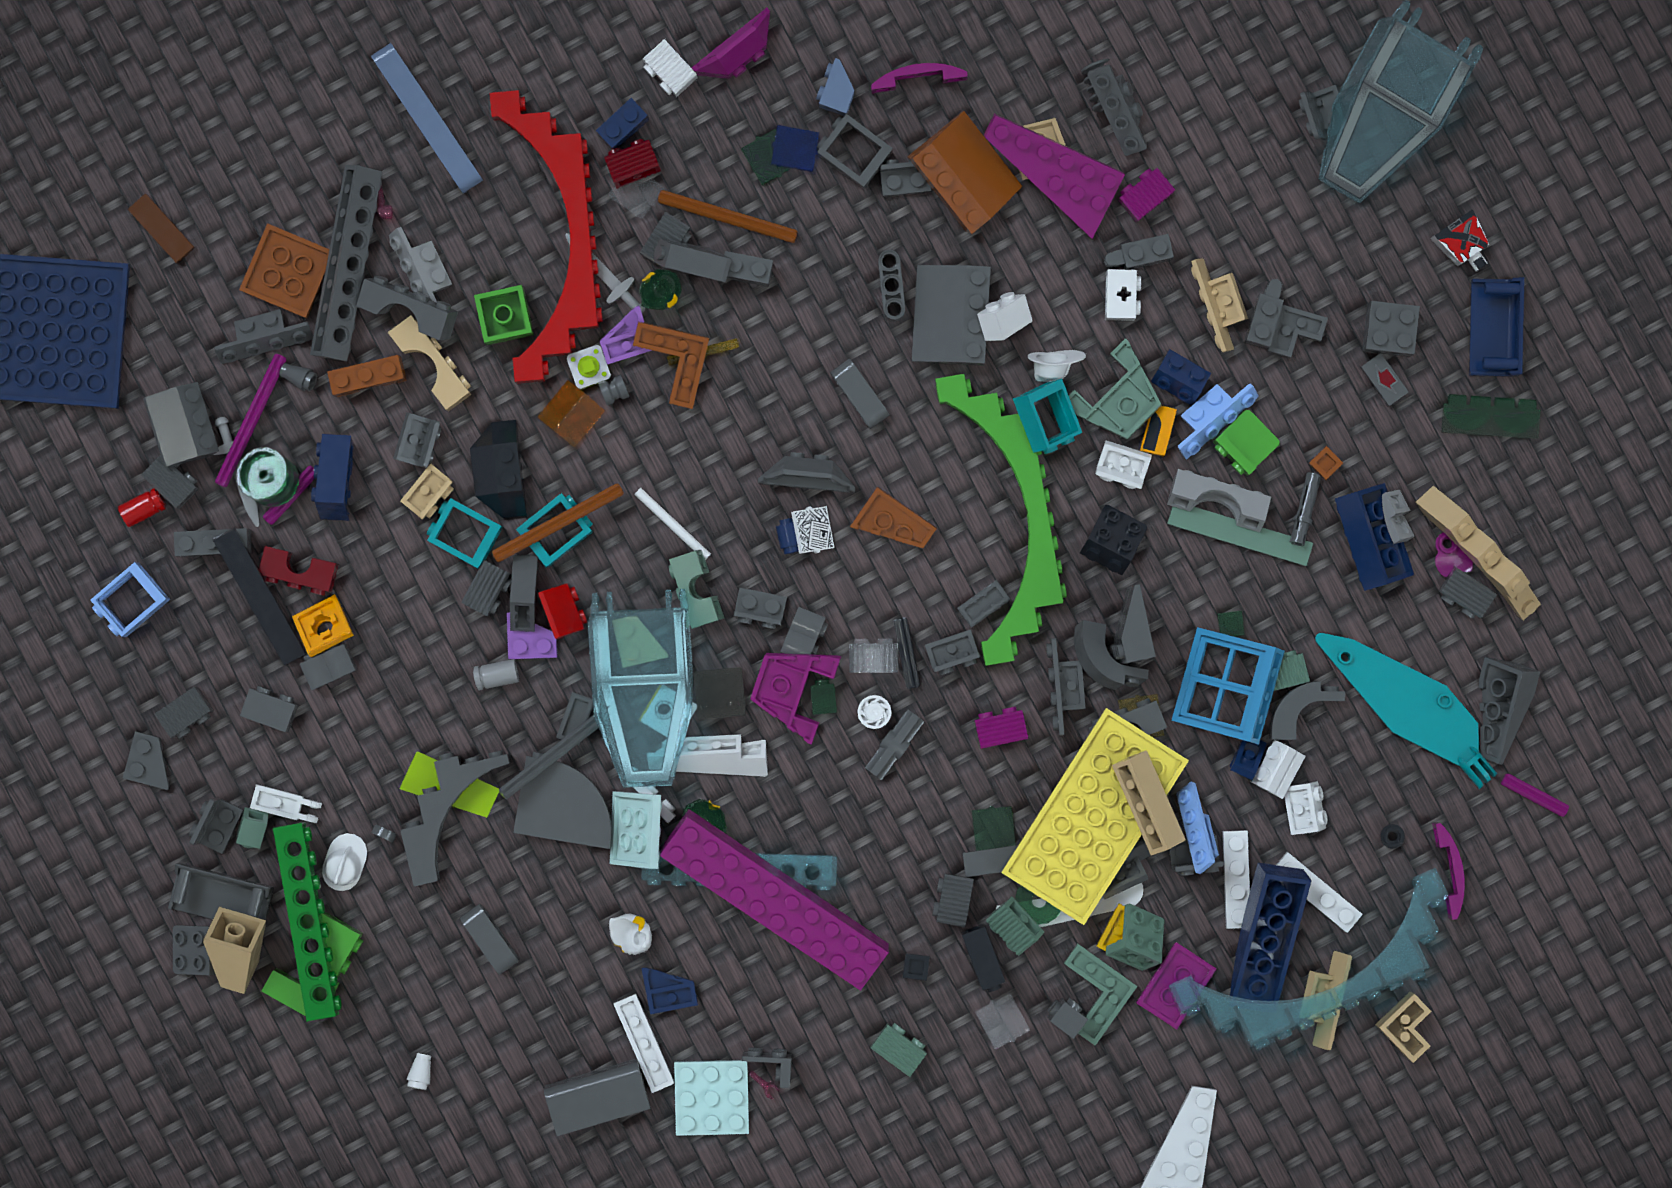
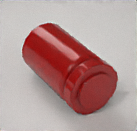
M155 488L118 506L119 513L128 527L159 513L160 510L166 509L162 495Z

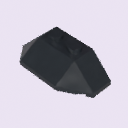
M517 420L492 422L470 448L475 497L502 518L527 516Z

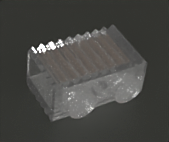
M854 639V644H849V673H898V643H893V639H878V644H869V639Z

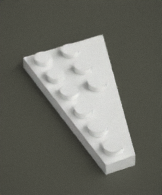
M1191 1086L1173 1125L1167 1133L1164 1143L1144 1178L1141 1188H1202L1216 1089Z

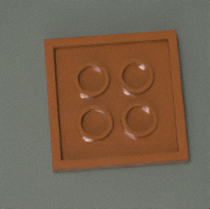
M267 223L239 290L307 319L324 281L329 249Z

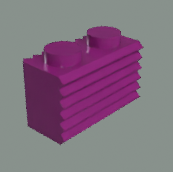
M1150 168L1138 177L1141 180L1135 186L1130 183L1120 191L1122 196L1118 201L1136 223L1175 192L1173 186L1158 168L1154 171Z
M1015 706L1002 709L1003 714L993 716L992 711L978 714L979 719L974 720L980 749L1028 739L1023 711H1017Z

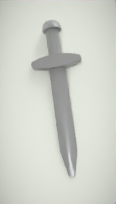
M567 233L565 236L570 245V234ZM592 253L593 260L597 259L599 274L597 275L612 290L606 302L610 305L621 298L631 309L639 305L643 313L645 311L643 303L640 304L628 292L635 279L630 277L620 282Z
M220 417L215 420V427L218 426L224 444L219 446V452L213 455H227L234 442L227 425L229 421L226 417ZM240 458L233 475L245 510L254 525L258 527L257 504Z

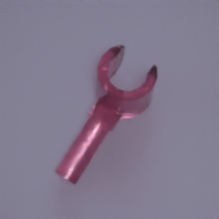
M381 186L378 191V213L382 219H392L393 207L392 205H385Z
M754 1071L748 1074L760 1084L767 1098L773 1099L767 1093L770 1087H774L779 1092L775 1083L766 1082Z

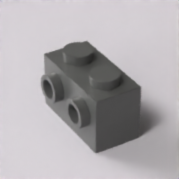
M1063 998L1060 1001L1055 999L1047 1010L1049 1012L1047 1017L1050 1022L1072 1039L1075 1038L1088 1021L1087 1017L1081 1013V1006L1071 998L1067 1001Z

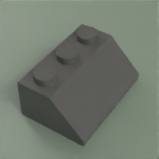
M198 382L177 386L143 398L164 468L204 459L219 452Z

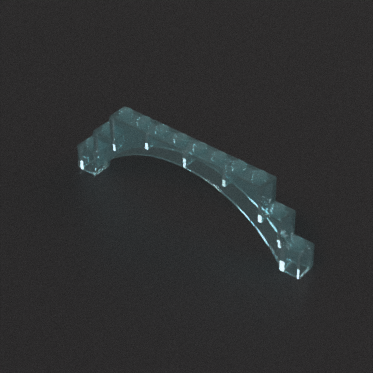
M1436 868L1413 877L1412 884L1414 890L1411 902L1394 938L1376 959L1349 980L1332 989L1308 997L1282 1001H1259L1233 997L1211 990L1195 982L1192 976H1188L1170 984L1168 988L1180 1015L1186 1013L1187 1016H1191L1201 1011L1200 1007L1203 1006L1215 1032L1219 1030L1222 1033L1228 1032L1235 1028V1023H1238L1249 1049L1256 1047L1257 1050H1260L1270 1045L1269 1040L1276 1037L1279 1040L1285 1039L1292 1035L1291 1031L1300 1027L1301 1030H1305L1315 1025L1314 1021L1319 1018H1323L1324 1021L1337 1015V1010L1345 1007L1346 1011L1357 1007L1359 1005L1358 1001L1367 998L1370 1001L1381 996L1380 991L1387 988L1393 991L1402 987L1405 980L1412 978L1413 981L1423 978L1426 976L1425 972L1428 971L1430 966L1418 943L1421 942L1424 945L1435 940V935L1439 931L1428 906H1431L1432 909L1445 903L1444 899L1448 896V892Z

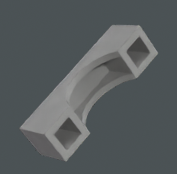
M1178 469L1173 479L1167 505L1191 511L1199 503L1205 501L1218 502L1232 512L1237 526L1260 532L1266 520L1271 497L1259 491L1241 488L1236 484L1220 482L1213 477H1204L1189 470Z

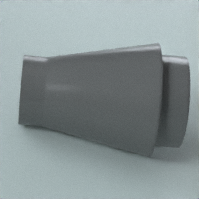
M287 363L282 365L279 373L281 377L302 391H311L318 377L317 373L313 372V369Z

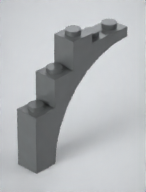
M503 750L488 753V759L480 760L479 756L465 759L466 764L463 765L461 757H454L453 752L439 755L440 760L435 761L434 764L441 790L437 791V787L434 786L422 789L423 794L417 796L424 824H420V820L405 823L406 828L400 830L414 887L440 880L438 867L439 839L443 824L451 807L462 792L476 779L495 768L512 763L510 754L503 755Z

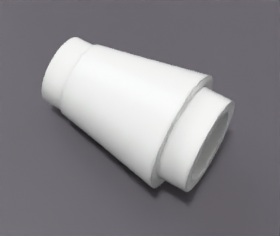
M417 1053L406 1079L408 1080V1087L426 1090L427 1085H430V1055Z

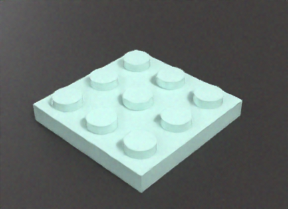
M613 791L610 864L658 869V861L660 859L659 837L661 834L660 812L662 810L661 795Z
M747 1061L674 1062L676 1136L749 1134Z

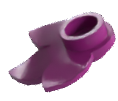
M1444 532L1441 533L1435 541V547L1438 551L1435 557V566L1439 573L1447 577L1454 566L1463 572H1471L1473 570V561ZM1446 539L1451 542V546L1448 549L1443 546V542Z

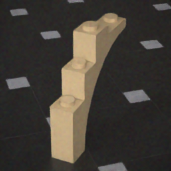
M1434 486L1416 501L1424 516L1442 530L1477 565L1502 594L1519 618L1524 621L1541 605L1529 587L1530 582L1523 571L1502 554L1495 541L1477 528L1467 512Z

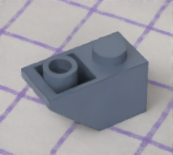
M835 58L834 63H829L824 77H827L828 80L825 87L820 86L816 99L820 101V108L845 116L848 114L853 100L854 89L841 61Z

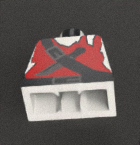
M1470 210L1431 238L1457 266L1468 260L1474 270L1477 271L1488 264L1480 251L1487 247L1489 242L1473 210Z

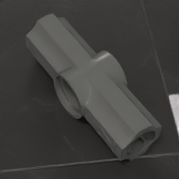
M908 709L894 729H891L879 745L880 748L865 768L882 780L894 762L899 760L911 744V739L925 721Z

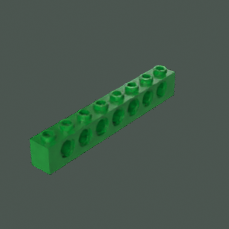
M306 822L273 828L306 1021L335 1017L339 1015V1010H342L340 996H336L334 986L338 985L337 975L335 971L331 970L330 962L333 961V952L331 947H327L326 938L329 937V929L327 923H323L322 919L325 907L323 899H319L318 889H321L319 876L315 875L313 865H316L315 852L310 850L309 841H312L311 829L306 827ZM293 842H298L301 845L302 850L298 856L293 855L290 851V846ZM297 866H302L306 871V875L302 880L296 878L294 874ZM302 890L307 891L310 895V900L307 904L299 900V893ZM306 914L314 918V925L311 928L303 924V917ZM310 938L318 942L319 946L316 952L310 951L307 947V942ZM313 963H319L322 966L323 972L320 976L312 973L311 966ZM318 987H323L327 991L325 1000H320L316 997L315 991Z

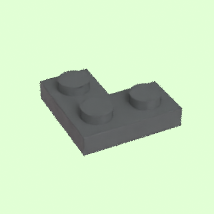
M1282 305L1272 343L1267 352L1291 358L1297 336L1321 342L1328 318Z

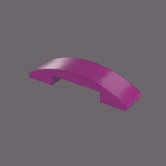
M921 63L908 65L893 70L877 79L871 85V93L894 91L896 89V80L942 74L944 84L966 81L968 75L967 71L946 64Z
M1434 822L1432 827L1436 847H1446L1454 893L1444 894L1448 919L1455 920L1458 919L1464 899L1465 880L1462 860L1449 832L1441 823Z

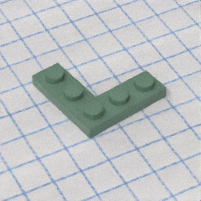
M1077 943L1064 961V964L1103 991L1086 1014L1088 1021L1078 1032L1079 1035L1093 1045H1096L1135 991L1137 985Z

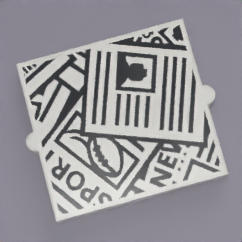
M810 506L806 507V510L791 512L799 554L813 551L814 553H819L820 550L834 548L827 506L812 508Z

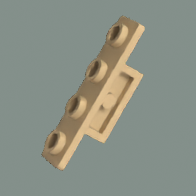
M1195 259L1191 261L1193 265L1191 271L1195 280H1198L1200 286L1199 295L1208 310L1207 319L1210 325L1214 327L1216 345L1222 352L1234 350L1227 326L1248 319L1234 275L1229 273L1211 280L1204 259Z
M1334 951L1329 974L1309 972L1299 1018L1317 1022L1313 1046L1325 1050H1331L1346 982L1351 968V955Z

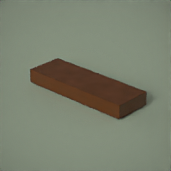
M146 193L128 208L129 212L175 263L178 264L195 248Z

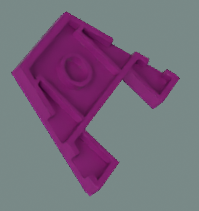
M766 653L750 699L771 716L777 717L785 723L792 732L802 736L808 744H812L820 722L798 715L796 712L810 671L834 679L841 656Z

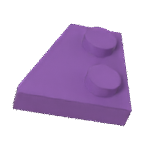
M639 305L635 306L600 340L607 364L652 351L633 346L638 321L644 322Z
M507 613L508 659L557 658V639H555L552 631L535 624V632L510 631V613Z

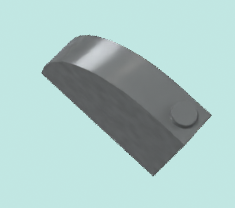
M533 752L532 756H526L524 769L544 753ZM556 761L521 788L513 833L610 849L612 839L611 814L603 794L587 775L569 764Z

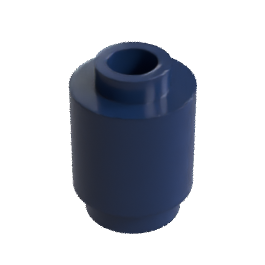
M793 519L780 520V525L776 526L780 549H783L784 554L799 552Z

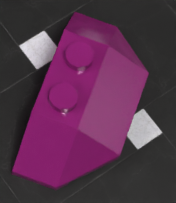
M766 7L691 67L697 76L725 79L735 76L737 78L747 70L745 66L752 60L754 63L759 61L766 54L764 51L767 49L770 10Z

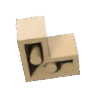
M1412 992L1403 997L1375 1024L1412 1063L1430 1047L1414 1028L1432 1011Z

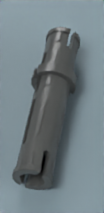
M1306 473L1299 508L1293 518L1294 528L1289 541L1291 544L1297 546L1305 545L1308 528L1312 525V511L1322 477L1319 474Z

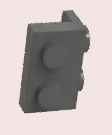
M406 412L393 459L427 468L434 458L433 446L441 433L440 421Z
M971 630L925 645L933 672L939 671L940 675L954 671L952 666L961 663L963 668L976 664V658L980 657Z

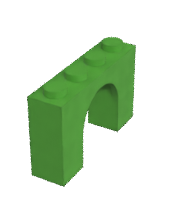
M325 912L322 913L323 923H327L329 929V937L326 938L327 947H331L333 952V961L330 963L331 970L336 972L338 979L340 973L345 974L351 964V961L348 959L352 952L357 953L363 943V940L360 938L363 933ZM306 914L303 917V924L311 928L314 925V918ZM278 968L274 969L265 983L262 992L306 1016L300 981ZM338 982V985H337V986H334V987H335V991H336V989L338 988V986H339V984H340L339 982ZM318 987L316 989V997L320 1000H325L327 997L325 988Z

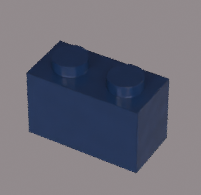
M630 98L596 132L608 147L613 150L623 145L649 121V117Z

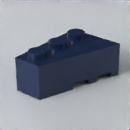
M322 434L321 442H317L316 456L319 457V465L314 466V479H317L316 487H312L311 501L315 502L320 519L349 521L350 513L347 511V500L351 497L349 482L350 475H352L354 448L352 437L349 435Z

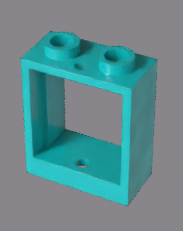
M1062 378L1046 382L1013 398L1033 453L1043 451L1044 454L1051 453L1058 449V444L1061 443V446L1075 441L1074 436L1082 433ZM1046 396L1061 433L1049 439L1046 437L1034 402Z
M561 493L516 530L522 535L528 532L532 525L560 503L567 510L576 506L577 503L570 495L565 497ZM587 516L576 520L583 530L551 556L539 541L529 546L545 567L549 568L593 533L590 528L593 523Z
M450 498L448 502L444 501L438 511L441 516L437 523L432 522L426 533L429 536L427 541L479 569L489 555L503 526ZM454 507L490 526L473 558L437 539Z

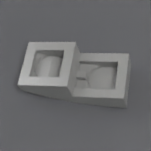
M1395 490L1382 494L1384 518L1393 543L1409 541L1415 536L1404 517L1410 509L1401 491Z

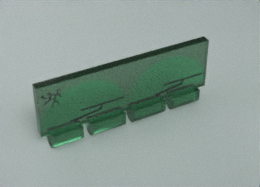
M1449 394L1448 404L1443 403L1441 432L1536 439L1539 437L1541 410L1536 409L1537 400L1519 399L1518 408H1515V398L1495 397L1494 407L1490 406L1491 397L1471 395L1470 404L1466 405V395Z

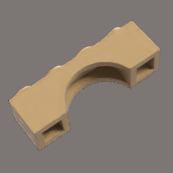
M412 315L388 332L404 354L420 352L431 357L437 369L436 383L431 391L448 412L471 395L468 390L471 387L469 382L463 375L461 377L457 376L454 372V369L457 368L449 356L446 358L442 356L439 352L442 347L435 338L430 339L427 335L418 331L417 319L415 320Z

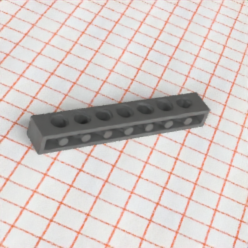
M345 165L310 352L312 356L347 362L350 355V343L356 325L355 316L358 308L356 305L361 285L364 281V267L369 255L368 246L373 233L372 224L374 214L377 211L378 191L382 185V171L359 165ZM361 188H362V191H363L362 197L360 196V190H361ZM352 236L354 237L353 245L351 243ZM347 260L350 263L349 268L347 267ZM343 284H345V291H344V292H343V289H342ZM339 307H340V309H341L340 315H338V309H339Z

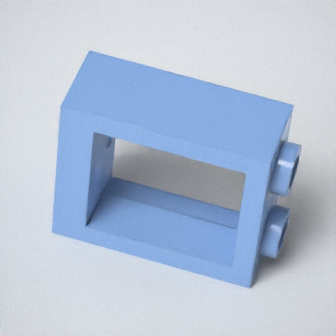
M134 562L95 595L91 602L94 604L92 609L100 618L105 617L109 621L108 628L114 635L127 637L165 605L170 598L142 565ZM134 576L156 602L125 627L104 600Z

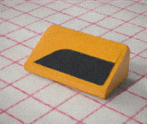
M1161 406L1148 419L1140 451L1161 457L1165 456L1177 409Z

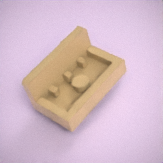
M430 464L400 502L422 520L426 516L430 519L439 508L435 504L441 497L445 500L454 488L451 487L453 481Z

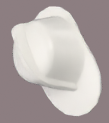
M1077 350L1028 354V359L1034 362L1035 379L1043 382L1063 379L1068 374L1071 363H1076L1086 358L1084 352Z
M348 833L339 835L333 840L328 849L322 875L327 885L334 890H349L360 879L367 857L366 844L360 837Z

